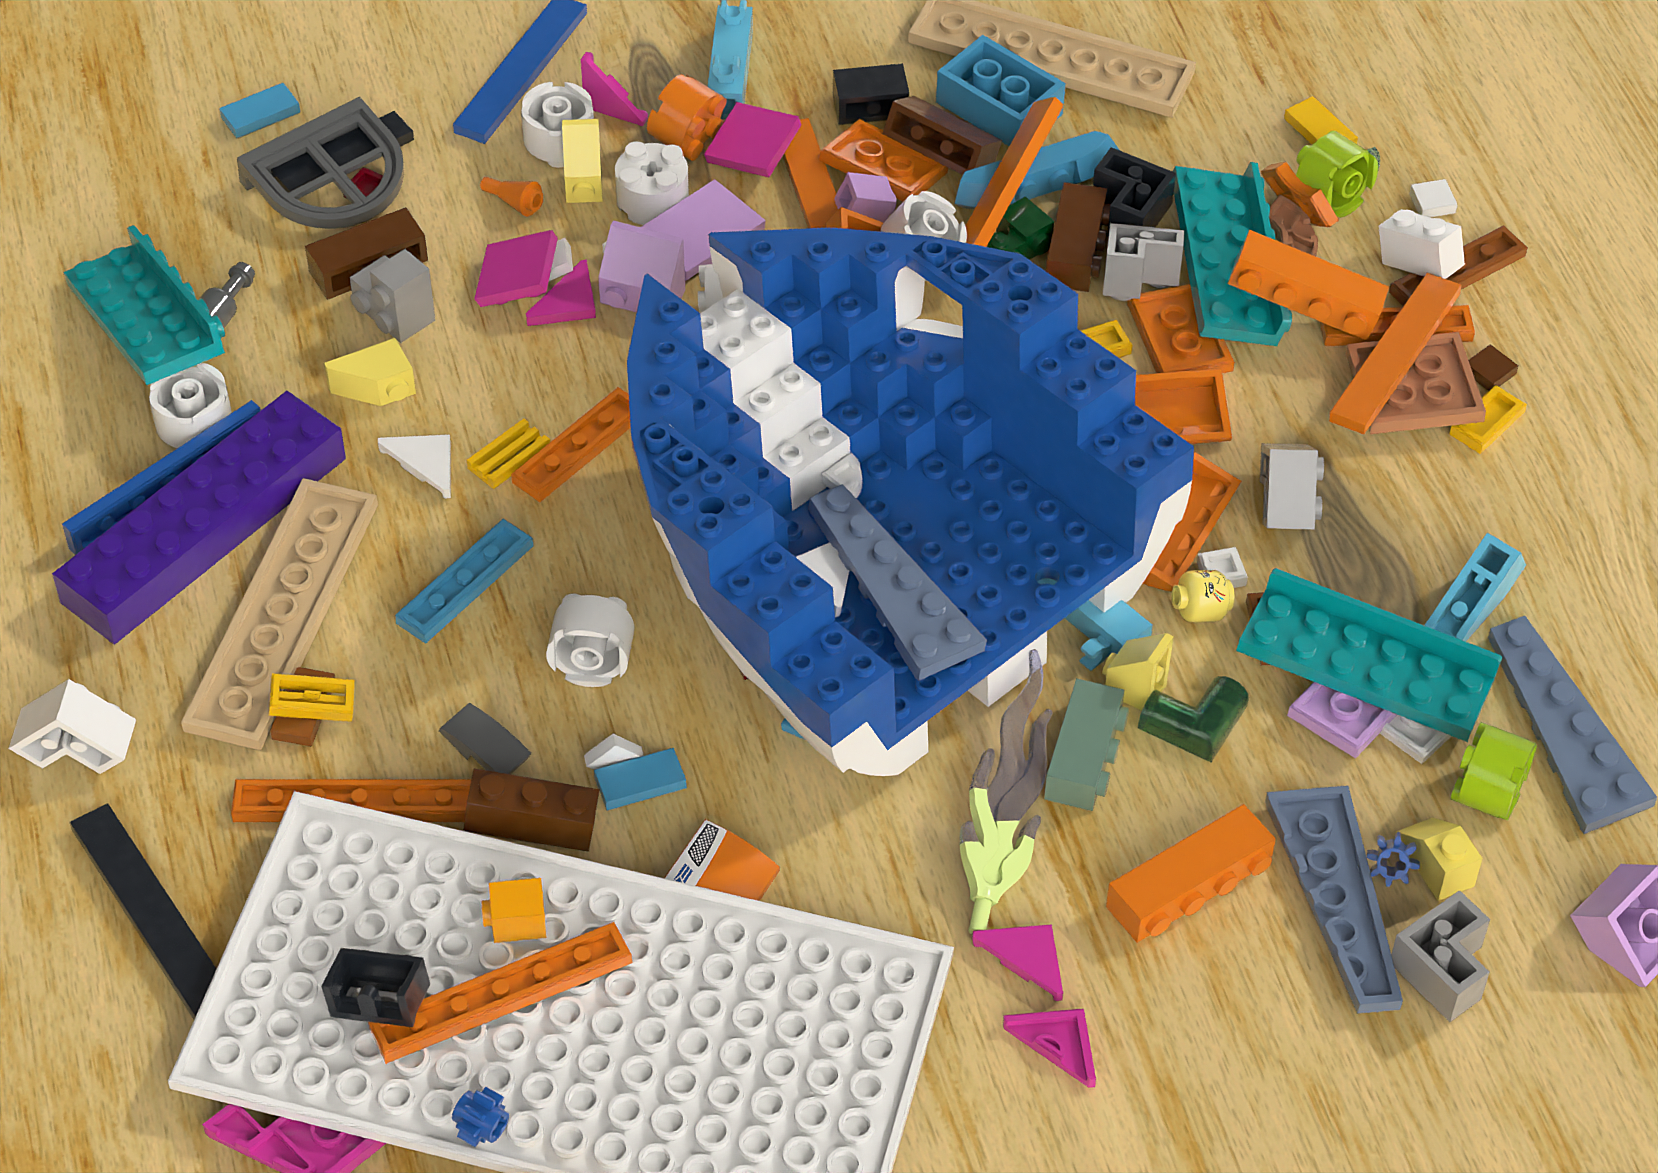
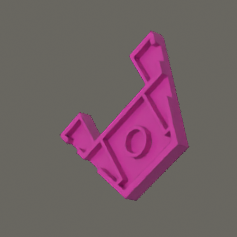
M228 1104L202 1124L204 1132L209 1138L281 1173H350L386 1144L284 1117H279L264 1129L243 1107Z

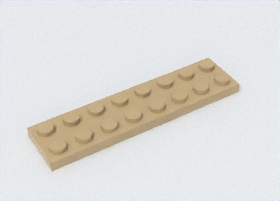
M927 0L908 35V43L953 56H957L981 35H984L1066 83V88L1173 118L1195 73L1196 66L1194 61L975 0Z
M302 479L181 721L183 732L261 751L276 716H269L272 673L294 675L297 667H301L378 506L377 495Z

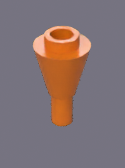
M484 177L480 183L482 191L497 195L526 217L533 215L542 206V188L536 181L501 182Z

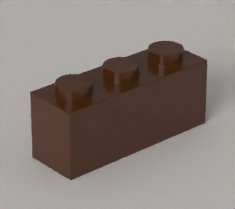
M916 96L893 101L882 133L962 175L965 171L994 163L1003 141Z
M1064 182L1048 253L1046 272L1072 290L1089 292L1092 277L1099 278L1102 256H1097L1096 254L1097 251L1104 252L1107 230H1103L1102 225H1109L1111 204L1106 203L1107 188Z
M406 207L305 246L309 273L327 300L352 291L350 277L384 255L390 259L406 249L420 262L428 261L425 234Z
M474 768L463 831L589 852L600 789Z

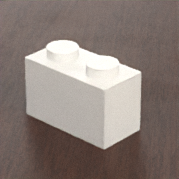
M1402 209L1379 225L1382 263L1384 265L1421 276L1430 273L1444 279L1465 265L1462 230L1459 225L1445 222L1440 218H1431L1411 210Z

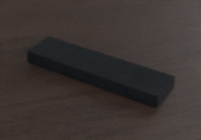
M395 111L379 118L395 136L400 147L414 140L413 130ZM360 127L321 145L339 167L377 148ZM308 152L271 169L272 176L287 193L326 174Z

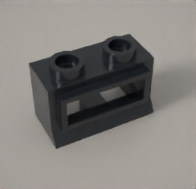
M340 948L321 987L330 1017L414 1027L416 1013L430 986V980L423 957ZM361 988L358 996L352 997L355 989ZM378 991L397 993L398 1002L381 1001Z

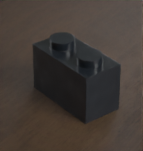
M903 63L833 70V101L838 125L854 124L859 119L865 122L887 121L893 101L909 97V88Z

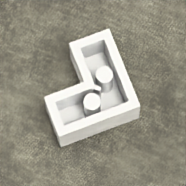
M68 679L21 708L8 749L42 769L67 754L101 774L125 759L136 719L121 711L118 706L108 703L91 693L85 686Z

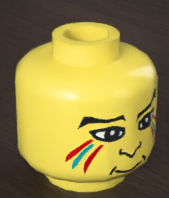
M1193 570L1185 572L1181 576L1178 585H1175L1172 589L1171 597L1174 608L1179 609L1182 618L1192 623L1222 620L1227 611H1231L1233 608L1235 595L1231 581L1226 579L1220 571Z

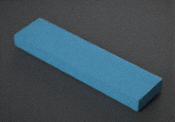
M502 519L395 615L396 624L426 644L533 547V538L510 522Z

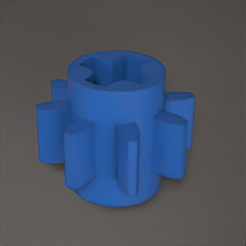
M1400 832L1395 834L1394 839L1385 840L1383 836L1378 835V851L1373 849L1367 850V858L1377 861V864L1373 865L1370 869L1371 877L1381 874L1385 877L1386 887H1390L1392 880L1400 878L1405 884H1408L1409 875L1407 872L1409 868L1415 870L1420 867V861L1409 858V855L1413 854L1417 849L1416 843L1413 842L1405 845L1401 841ZM1391 852L1399 853L1400 861L1396 862L1395 867L1387 865V858L1390 857Z
M485 1087L482 1092L476 1090L475 1093L472 1091L464 1093L452 1113V1120L457 1123L456 1128L459 1129L457 1137L474 1147L478 1145L479 1141L485 1143L486 1140L490 1143L495 1142L505 1130L509 1120V1113L504 1110L506 1106L501 1104L504 1097L488 1087Z

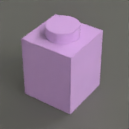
M848 172L834 198L838 209L843 207L883 223L894 212L896 207V196L892 192L887 177Z

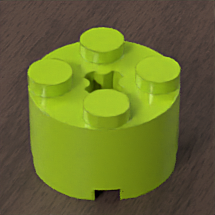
M1330 131L1318 139L1312 146H1304L1299 151L1296 159L1299 164L1296 176L1302 183L1312 188L1321 189L1336 216L1340 218L1351 214L1364 202V199L1360 196L1366 187L1372 190L1378 174V161L1375 156L1337 131Z
M1480 722L1472 742L1473 746H1467L1461 760L1460 769H1463L1464 773L1463 777L1459 776L1451 794V800L1494 817L1509 820L1521 795L1519 791L1523 781H1526L1537 745L1529 741V739Z

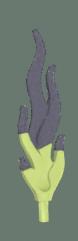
M1036 649L1029 651V676L1027 684L1001 717V750L995 777L988 787V777L995 758L994 750L989 748L981 756L980 762L972 776L969 789L970 811L973 822L967 821L962 824L959 845L963 867L969 883L970 900L975 902L968 930L971 934L973 931L987 929L991 907L998 903L1003 893L1015 884L1027 870L1032 858L1036 832L1041 823L1039 815L1029 819L1020 830L1015 847L1013 848V833L1021 818L1039 796L1047 774L1046 728L1053 714L1050 709L1043 711L1032 724L1029 739V755L1026 761L1023 752L1025 724L1043 688V669Z

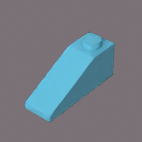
M1486 533L1424 626L1466 642L1505 598L1526 567L1522 553L1491 534Z

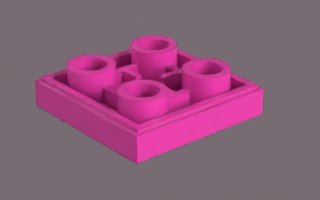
M736 102L705 152L707 163L769 178L801 126L799 116Z
M553 230L487 244L474 298L480 307L494 304L502 305L508 301L526 297H537L546 293L558 240Z

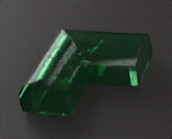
M1226 676L1214 678L1196 707L1158 690H1154L1142 709L1138 729L1212 762L1248 706L1249 696L1246 689L1239 682Z

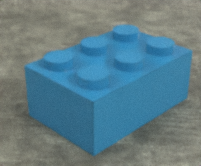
M981 35L937 71L936 103L979 129L1003 140L1004 144L1010 146L1035 101L1056 97L1064 104L1066 83L988 37ZM1063 108L1057 119L1063 115Z

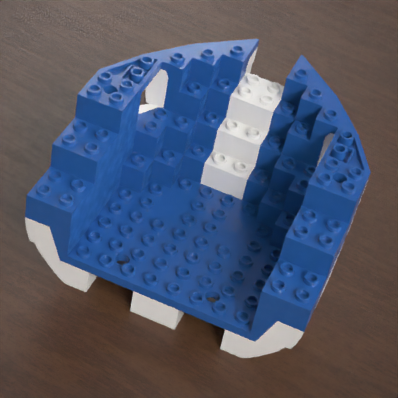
M832 227L711 232L708 234L714 272L719 276L723 299L702 313H699L648 273L644 275L627 358L632 448L651 516L669 551L674 572L687 598L699 607L717 641L742 673L764 691L790 725L815 750L843 773L850 768L857 773L867 775H899L928 753L927 721L966 691H969L989 707L1047 663V631L1089 600L1105 613L1120 600L1127 603L1133 598L1159 558L1175 525L1183 518L1192 484L1194 446L1135 405L1136 370L1078 330V293L1019 253L934 236ZM925 279L962 305L963 326L936 320L916 319L921 315ZM850 453L858 459L863 483L856 499L987 639L984 652L918 681L895 647V638L887 626L883 627L876 617L877 609L870 598L865 599L858 588L859 581L852 571H849L841 613L835 617L833 586L796 558L829 543L808 510L810 497L830 490V488L823 484L822 473ZM1050 578L1055 580L1056 583L1053 585L1040 584L1038 581Z

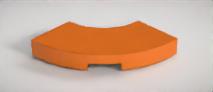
M1286 161L1270 164L1261 171L1263 178L1277 196L1280 194L1297 204L1311 219V224L1320 227H1331L1339 221L1322 190L1304 184Z

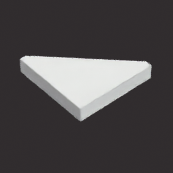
M450 435L378 438V446L381 453L389 454L399 461L401 467L420 481H426L443 494V498H451Z
M829 542L796 558L833 586L835 617H837L841 613L849 570L846 569L839 558L838 551Z
M1396 715L1389 724L1386 723L1380 732L1382 736L1421 764L1451 737L1448 734L1400 715Z

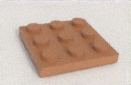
M1459 332L1432 335L1369 427L1370 434L1484 422L1486 410ZM1379 341L1347 344L1346 357L1353 378Z

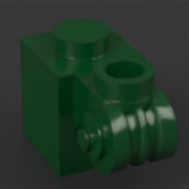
M1025 196L1009 205L987 247L1019 253L1030 260L1049 250L1054 230V220Z

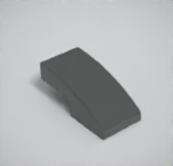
M468 703L439 729V732L467 760L472 756L488 771L511 774L531 755V752L507 729L471 703Z

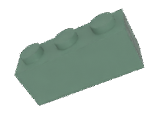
M1076 678L1048 769L1044 800L1093 811L1097 795L1105 797L1110 779V772H1106L1105 768L1107 763L1115 764L1120 740L1114 739L1117 730L1124 732L1129 714V708L1123 706L1124 689Z

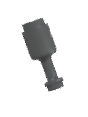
M238 262L232 266L228 272L230 279L222 289L209 288L199 298L205 301L211 316H218L223 328L226 327L236 314L237 305L233 298L242 287H250L253 283L255 271L247 263Z

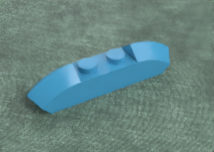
M1098 131L1089 132L1040 148L1010 205L1025 196L1031 200L1038 196L1062 190L1064 182L1079 184L1094 177V169L1110 147L1117 150L1119 148L1108 134ZM1001 160L965 171L960 180L955 204L962 208L975 209Z

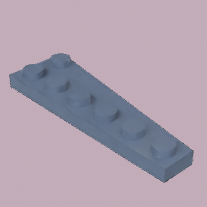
M843 484L810 497L808 510L827 540L838 551V556L846 569L852 571L858 579L859 590L865 599L870 598L877 609L876 617L883 627L887 626L895 638V647L918 681L985 651L987 639Z
M1522 616L1490 628L1489 642L1494 652L1502 656L1500 664L1505 675L1514 687V693L1521 708L1526 709L1531 718L1535 737L1537 740L1542 741L1546 749L1550 768L1553 773L1557 772L1564 787L1563 794L1583 834L1654 807L1657 800L1656 794L1527 617Z
M1349 786L1267 792L1265 799L1266 808L1357 1014L1400 1010L1403 999Z

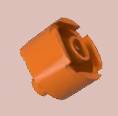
M680 74L672 79L659 95L658 99L663 103L658 112L653 109L651 110L647 122V132L664 145L679 146L683 151V156L694 161L702 152L703 143L709 137L714 139L723 125L724 121L720 118L727 99L695 78Z

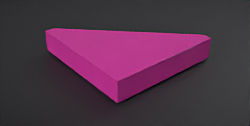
M585 52L581 58L582 88L591 96L593 111L643 126L648 119V113L637 109L627 98L629 93L611 74L606 76L594 63L593 53Z
M587 259L581 260L574 266L572 272L567 273L526 313L527 326L596 318Z
M1052 924L972 932V943L975 947L984 948L999 958L1003 966L1027 982L1031 980L1052 994L1054 1001L1063 1000V988Z
M1084 1009L1003 1015L1004 1030L1088 1088L1095 1087L1096 1075Z

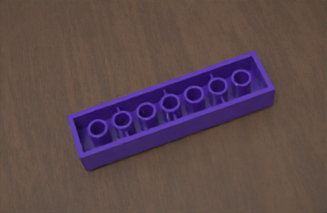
M286 390L53 572L52 575L60 603L115 645L291 503L303 478L318 482L346 459L341 428Z

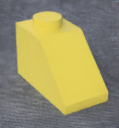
M599 119L562 120L566 203L603 202Z
M396 338L324 363L328 389L331 394L377 406H383L416 394L413 368Z
M1163 633L1127 640L1118 654L1112 652L1105 662L1102 674L1106 675L1105 685L1124 689L1123 702L1148 713L1167 686L1174 636Z
M1432 817L1396 831V833L1400 832L1401 841L1405 845L1413 842L1416 843L1417 849L1413 854L1409 855V858L1420 861V867L1417 870L1437 901L1452 896L1459 890L1462 892L1475 887L1483 858L1460 825Z

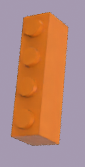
M1249 230L1227 283L1366 341L1381 315L1389 289L1387 285L1252 230Z
M1242 804L1110 882L1106 908L1137 943L1150 935L1158 936L1174 920L1184 914L1186 916L1193 915L1209 899L1218 894L1220 896L1228 894L1236 887L1239 881L1251 874L1256 876L1264 872L1272 863L1276 838L1246 805Z

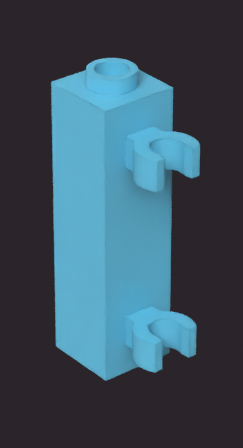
M721 0L720 5L717 7L708 87L727 99L720 119L728 117L736 102L745 104L753 36V7H747L746 0H740V6H728L727 0Z
M1045 578L1039 580L1038 583L1053 585L1056 581ZM1088 600L1065 617L1067 621L1090 639L1082 645L1081 651L1086 655L1079 660L1090 671L1105 661L1112 652L1118 654L1127 640L1148 637L1152 634L1153 624L1123 600H1120L1105 613Z

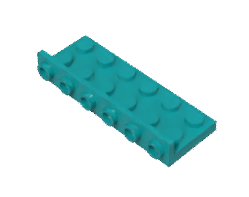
M1250 162L1244 175L1175 166L1173 172L1176 173L1174 198L1180 230H1184L1183 248L1199 335L1209 338L1278 346L1284 332H1288L1291 327V310L1227 284L1237 255L1249 230L1275 240V231L1271 229L1269 220L1270 206L1269 203H1266L1264 196L1265 182L1264 178L1260 176L1258 163Z
M135 225L127 227L132 245L116 248L108 255L93 261L81 262L73 269L63 272L67 285L146 385L225 353L221 338L225 337V331L218 316L210 315L205 301L202 298L196 299L190 283L182 282L175 266L169 267L162 250L156 251L149 235H142Z
M1277 568L1272 570L1266 590L1242 633L1236 649L1237 652L1466 742L1469 740L1502 661V656Z

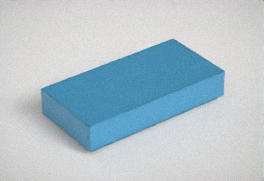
M280 83L221 107L219 110L222 120L237 139L300 113V105L286 85Z
M674 748L594 770L595 781L598 789H600V794L607 811L687 788L686 778Z

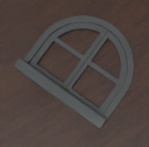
M360 96L237 157L239 182L247 191L255 187L279 214L298 224L314 228H345L372 219L383 212L394 201L401 189L404 178L403 154L397 139ZM360 127L377 148L339 167L321 145ZM308 152L326 174L287 193L272 176L271 169ZM383 156L385 161L383 178L377 188L365 197L349 179L347 174ZM334 182L352 204L341 207H317L303 203L298 199Z

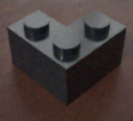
M1110 147L1094 169L1093 178L1094 187L1107 188L1106 203L1111 204L1107 236L1109 237L1110 223L1156 228L1173 203L1176 173Z

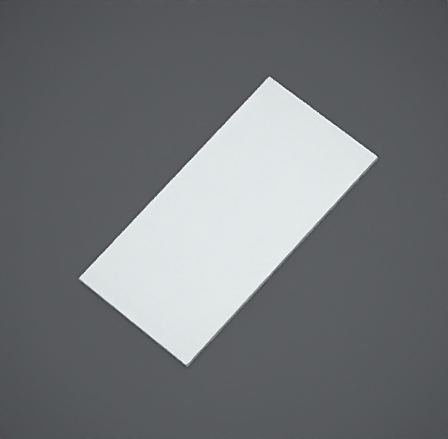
M294 791L168 1079L169 1088L503 1173H892L952 961L954 947ZM541 878L547 938L494 943L492 926L484 927L481 901L490 900L489 883ZM612 922H615L631 952L633 962L385 1064L372 1036L368 1022L330 1017L321 987L340 948L423 957L430 980V986L424 996L426 998ZM356 988L352 997H357L361 988ZM378 991L381 1001L398 1002L397 993ZM485 1087H488L504 1097L501 1104L506 1106L504 1110L509 1113V1120L505 1130L495 1142L490 1143L486 1140L485 1143L479 1141L478 1145L474 1147L457 1137L459 1129L456 1128L457 1123L452 1120V1113L464 1093L467 1091L475 1093L476 1090L482 1092Z

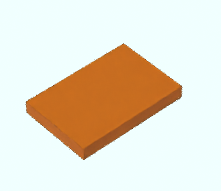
M861 119L820 151L819 161L846 174L850 172L887 177L896 199L902 202L911 194L914 196L919 195L921 191H927L948 173V167L883 135V130Z
M1190 284L1143 292L1140 295V299L1132 298L1128 300L1127 305L1156 373L1222 369V373L1233 372L1235 362L1225 340L1199 335Z

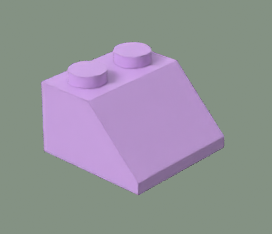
M613 220L610 225L599 273L600 303L637 312L644 275L647 273L679 298H682L685 292L684 239Z
M1620 864L1570 916L1591 952L1639 987H1646L1658 974V865Z

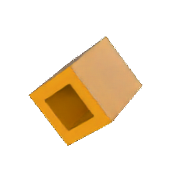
M541 878L489 883L490 900L481 901L484 927L492 926L494 943L547 938Z

